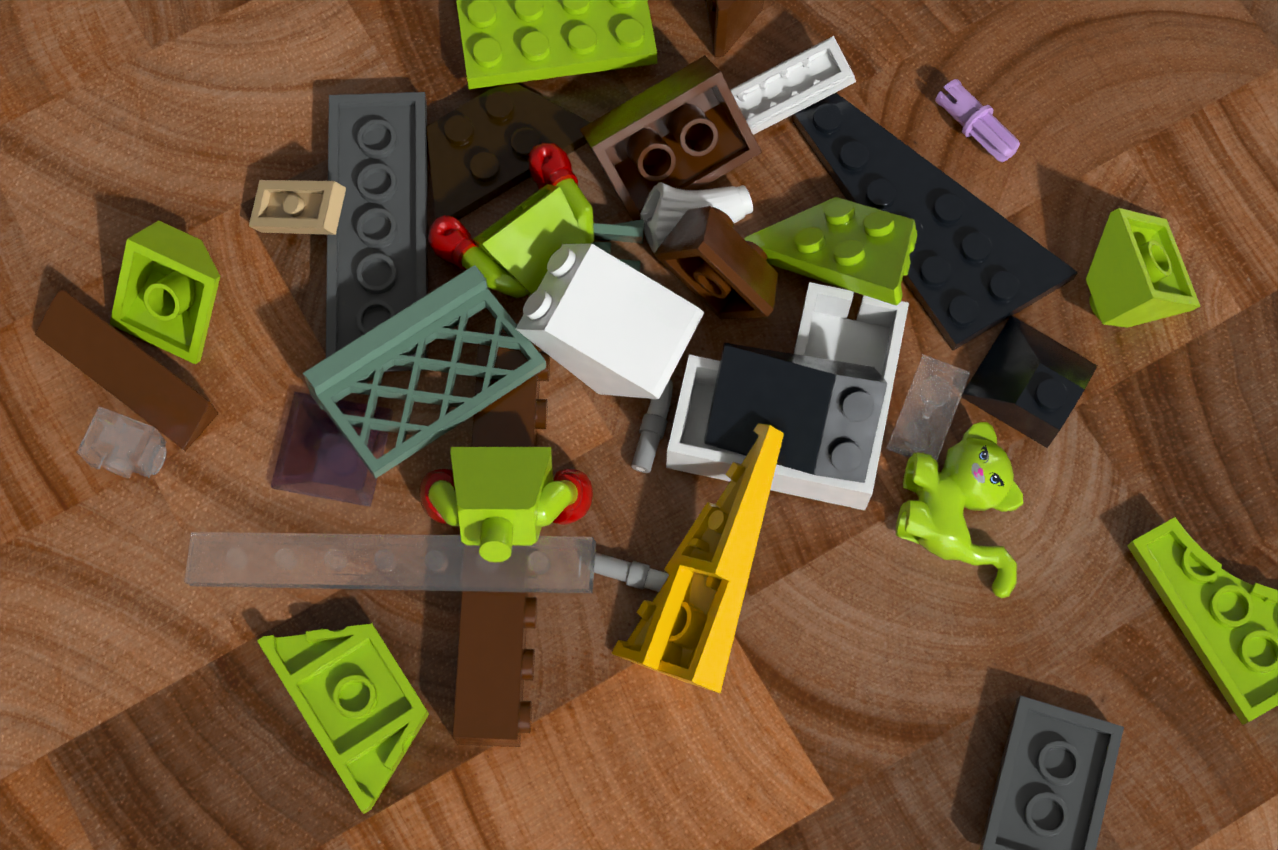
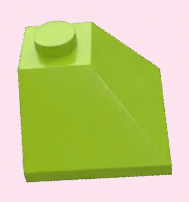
M1122 208L1110 212L1086 277V282L1091 292L1089 298L1091 309L1096 317L1101 320L1102 324L1128 328L1193 311L1201 307L1167 219Z
M159 220L127 238L110 325L195 365L200 362L220 280V274L202 240Z

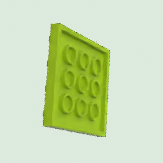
M456 0L469 89L657 64V48L648 0Z

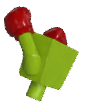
M541 143L534 146L529 153L530 172L539 190L474 239L471 238V234L465 226L455 217L444 215L437 218L430 226L428 241L435 254L439 258L455 264L465 271L475 265L486 278L488 288L513 298H520L526 295L531 296L537 291L548 271L547 264L549 259L561 248L562 244L593 243V208L578 187V179L573 173L567 153L555 143Z
M451 447L452 470L437 469L428 472L422 479L419 489L422 508L431 519L442 524L459 527L461 542L465 545H479L480 556L484 560L495 563L503 562L511 556L512 545L531 546L538 542L543 526L550 525L551 523L568 525L585 516L591 506L593 497L591 481L582 471L575 469L560 470L556 472L553 479L551 447Z

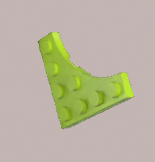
M1176 517L1131 541L1127 547L1241 724L1244 725L1278 706V590L1258 583L1251 585L1221 568L1222 564L1210 556L1192 539Z

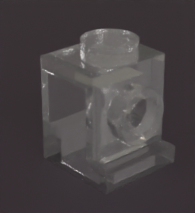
M99 406L77 453L90 467L98 470L102 466L106 470L125 478H130L133 472L150 478L151 474L156 475L164 464L167 453L165 445L167 442L155 427Z

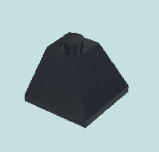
M1011 315L961 397L1048 448L1077 404L1098 365Z

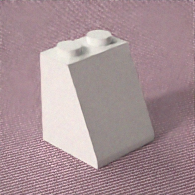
M592 243L562 244L561 248L549 259L547 264L548 271L537 291L527 299L523 308L524 314L516 330L598 394L659 399L704 312L694 304Z

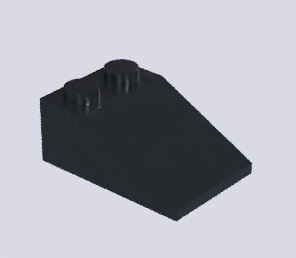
M724 343L704 443L747 456L758 438V435L753 431L757 424L771 425L784 433L777 465L816 476L865 483L887 382L875 367Z

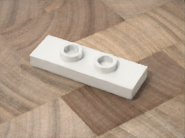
M832 36L730 89L754 135L855 83L856 79L835 37Z

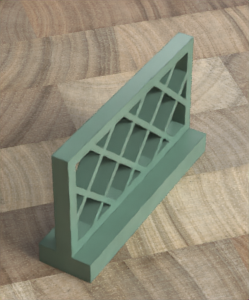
M474 265L303 372L312 398L321 410L324 409L376 479L546 368V360L530 340L516 330L517 324L487 288L486 278ZM484 308H487L496 319L493 335L466 331L468 318ZM502 328L508 334L509 337L501 336ZM435 339L455 341L451 362L424 358L426 345ZM463 342L491 346L487 367L459 363ZM499 347L520 350L528 360L515 370L494 368ZM394 365L413 368L408 389L381 386L384 372ZM421 369L448 373L444 394L417 391ZM456 374L484 378L482 391L472 398L453 396ZM373 379L372 384H367L369 381ZM492 379L498 380L491 385ZM350 393L370 395L365 417L343 414L335 403ZM378 397L406 400L401 422L374 419ZM414 402L442 405L439 419L429 426L409 423ZM450 407H457L449 412ZM353 427L362 428L360 436ZM371 429L398 433L395 448L376 459L367 447ZM407 434H408V435H414V436H412V437H410L409 439L406 440Z

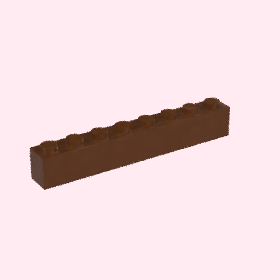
M479 332L492 335L494 334V332ZM501 333V336L509 337L507 333ZM532 343L546 360V368L473 415L471 447H537V429H547L548 400L539 399L540 381L549 382L550 356L534 343ZM478 344V366L487 367L491 346ZM499 347L494 368L515 370L528 360L520 350ZM476 377L475 395L482 391L484 378ZM492 379L491 385L498 380ZM465 545L453 739L457 745L520 747L521 733H531L532 701H523L524 680L533 681L535 649H526L527 628L536 629L537 597L528 596L529 577L539 578L540 547L512 545L511 556L503 562L495 563L484 560L480 556L479 545Z

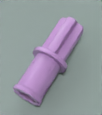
M954 79L944 86L950 94L945 95L942 91L938 93L935 102L942 106L963 127L962 133L966 137L973 136L998 162H1005L1017 152L1020 145L1019 140L992 115L993 108L990 105L983 106L962 86L958 79Z

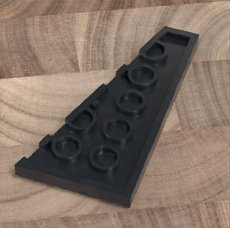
M834 93L794 114V125L847 200L915 220L917 240L914 251L909 254L911 264L908 275H904L902 279L952 351L1010 318L1011 315H1015L1076 277L1078 273L1076 270L839 94Z

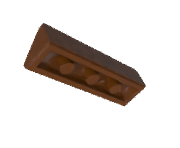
M61 289L56 294L35 335L186 452L218 415L212 403L64 289Z

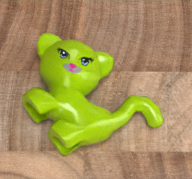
M979 422L972 425L964 433L962 441L948 449L941 472H938V463L931 455L919 452L912 454L907 462L903 478V488L917 493L919 501L908 500L901 505L896 524V536L917 543L930 553L944 560H959L974 566L993 564L998 569V572L992 584V592L999 598H1005L1010 596L1017 584V562L1004 546L972 544L963 516L964 507L973 511H986L994 508L1001 512L1014 511L1023 505V493L1013 481L1014 474L1011 462L1006 452L997 445V436L993 426L988 422Z

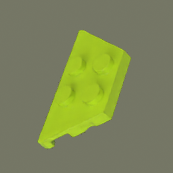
M834 197L745 237L744 240L758 245L768 257L766 261L770 265L897 306L902 300L901 282L903 276L908 275L911 264L909 254L914 251L917 230L914 219Z
M372 623L347 626L343 630L336 631L328 629L306 631V634L277 638L274 635L263 636L257 642L363 814L367 813L374 806L427 719L428 711Z

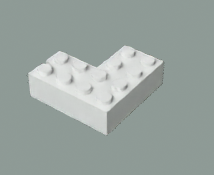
M809 282L794 354L875 367L886 380L887 388L865 483L816 476L776 464L770 490L865 510L873 493L909 303L901 301L895 306L863 295L857 319L851 320L847 319L853 299V291ZM689 355L667 449L666 468L731 481L726 472L733 462L741 464L746 456L704 443L720 361Z

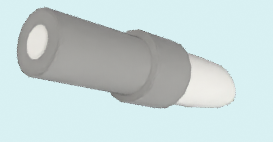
M671 380L668 381L659 399H651L647 414L643 416L639 429L641 435L631 464V468L638 472L650 473L659 441L663 439L668 423L666 418L673 391V382Z
M597 552L594 554L590 567V572L626 582V585L641 590L647 588L657 592L660 591L669 576L668 573L651 569L650 565L637 561L631 563Z

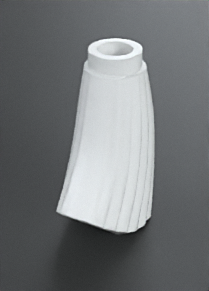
M662 182L658 183L649 193L641 211V219L644 220V233L650 248L655 253L689 209L707 206L715 207L726 213L733 223L745 218V215L753 212V204L747 188L741 185L738 187L729 186L706 190H682Z

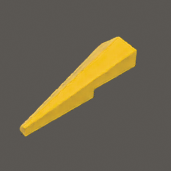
M760 423L753 430L758 435L756 442L741 464L736 462L731 464L726 472L731 481L716 504L706 503L664 568L669 574L667 580L653 602L643 601L637 610L642 619L627 641H617L612 651L613 655L683 682L719 694L721 693L784 435L783 432L771 425Z

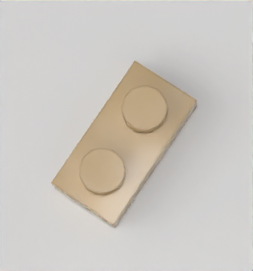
M259 180L249 227L261 233L336 235L346 187L335 181Z

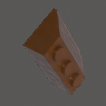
M705 55L580 129L600 167L633 221L641 220V211L648 195L658 183L662 182L682 190H699L762 153L721 71Z

